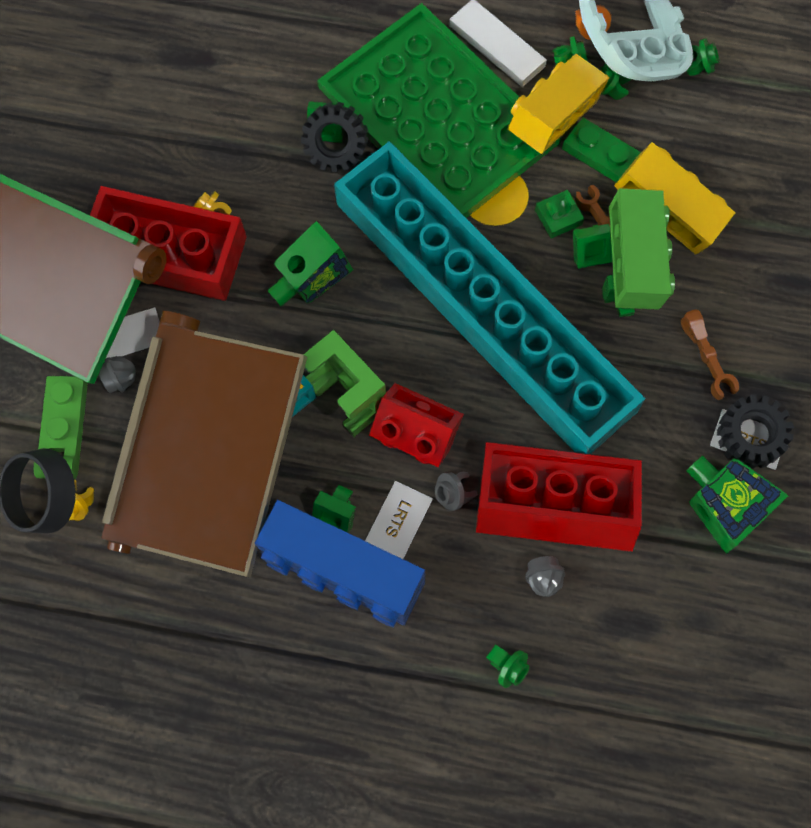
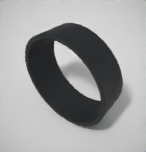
M47 448L20 453L10 458L0 475V507L8 523L18 531L29 533H54L66 525L72 515L76 496L74 477L67 461L58 452ZM30 459L39 465L45 475L48 486L47 508L44 516L36 525L28 518L23 508L20 494L22 473Z

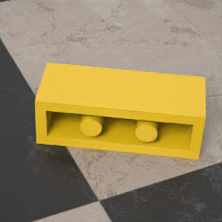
M575 54L566 63L559 62L547 80L541 78L533 87L530 95L527 97L522 95L515 102L511 109V113L514 116L508 130L540 154H543L597 103L610 77L578 54Z
M653 142L637 156L614 185L618 190L623 188L663 191L664 205H667L670 211L666 230L695 255L715 241L736 213L727 206L726 201L722 197L713 194L700 183L695 174L682 168L672 159L668 151L656 146Z

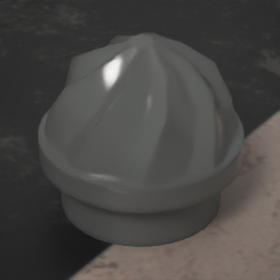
M122 356L106 358L99 372L101 381L110 394L117 390L121 393L126 391L135 381L136 375L134 364Z
M538 557L527 564L526 582L537 595L550 597L563 587L565 570L559 565V560L556 557Z

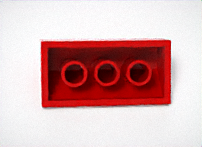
M486 442L476 533L633 552L642 527V460Z

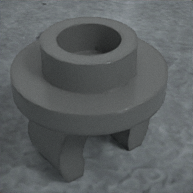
M463 471L456 475L452 472H446L438 477L435 486V496L445 509L449 511L458 510L463 504H467L478 495L476 490L466 492L463 489L462 483L470 477L468 472Z

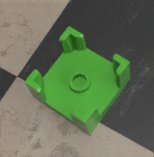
M333 330L303 354L307 356L305 369L310 373L305 378L312 384L316 396L322 395L337 381L347 390L338 399V404L348 417L343 422V426L355 437L374 421L381 399L386 393V388L379 377Z

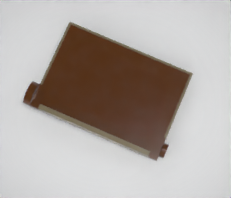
M163 311L156 337L152 336L102 520L105 526L101 539L109 540L107 545L109 550L130 554L132 547L241 576L251 577L258 551L255 541L265 524L307 356L198 332L199 320L187 315Z

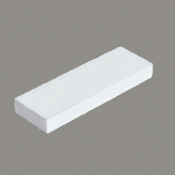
M471 0L450 18L449 26L519 86L523 87L546 67L547 60L476 0Z

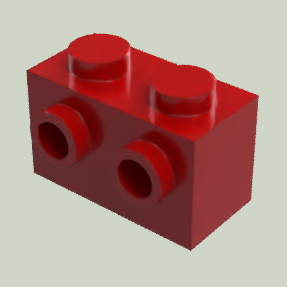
M394 383L381 399L369 436L380 440L383 445L389 448H397L414 456L421 463L439 467L451 449L464 414Z

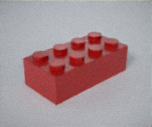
M100 186L90 216L165 251V268L157 281L152 284L223 301L227 300L247 239L240 217Z

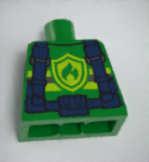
M316 221L275 261L274 265L283 277L267 291L281 307L297 293L308 304L351 273L353 268L338 244Z
M702 455L686 471L702 487L689 503L726 554L735 548L788 497L784 491L735 458L719 472Z

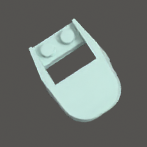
M579 0L582 22L602 59L614 72L629 79L659 81L677 78L690 67L693 60V49L689 35L683 33L680 26L684 16L680 7H673L669 0H644L654 29L606 33L607 24L603 14L598 13L595 0Z

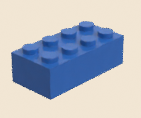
M280 500L276 501L255 541V545L262 553L261 559L267 562L266 566L286 576L289 571L297 573V576L302 579L301 583L322 593L324 588L330 589L338 596L336 600L355 610H358L359 606L363 605L371 609L370 611L373 613L372 617L390 627H394L396 622L405 626L425 585V569Z

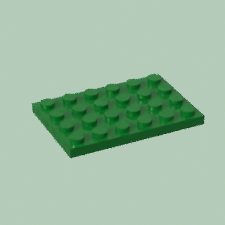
M422 3L317 80L318 88L334 104L341 102L344 103L346 108L352 106L355 108V114L362 115L364 118L362 121L363 125L367 124L368 129L366 137L378 149L390 141L465 218L559 145L560 138H558L543 154H540L508 130L514 116L511 113V109L519 99V96Z

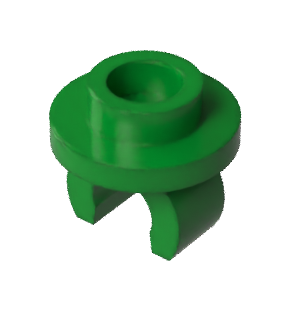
M575 36L570 37L571 46L564 45L553 49L556 65L561 61L566 63L575 54H578L588 62L584 42H576Z
M704 38L699 41V46L692 45L693 58L697 59L686 70L690 76L698 75L704 69L708 74L713 73L715 70L714 65L719 63V55L715 43L709 44L708 40Z
M604 64L599 70L610 78L601 95L609 94L613 99L620 100L628 95L629 92L621 85L626 84L631 79L619 75L607 64Z
M495 645L486 657L491 662L490 664L500 671L498 683L504 688H508L512 684L515 686L519 685L529 671L530 666L527 664L528 654L522 650L516 651L511 656Z

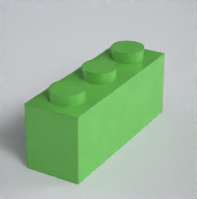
M619 188L609 205L615 308L660 309L667 299L673 295L675 290V276L673 273H670L669 261L672 256V241L667 239L666 231L670 216L669 207L664 205V194L661 190Z

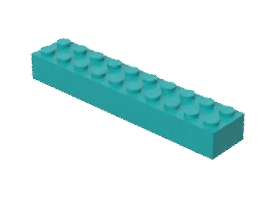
M390 141L334 184L337 205L575 453L591 454L638 413L646 398Z

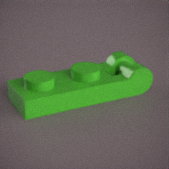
M47 376L38 449L47 448L56 452H64L63 458L67 461L73 477L76 479L79 470L88 382L74 376ZM34 462L35 477L46 479L39 465Z

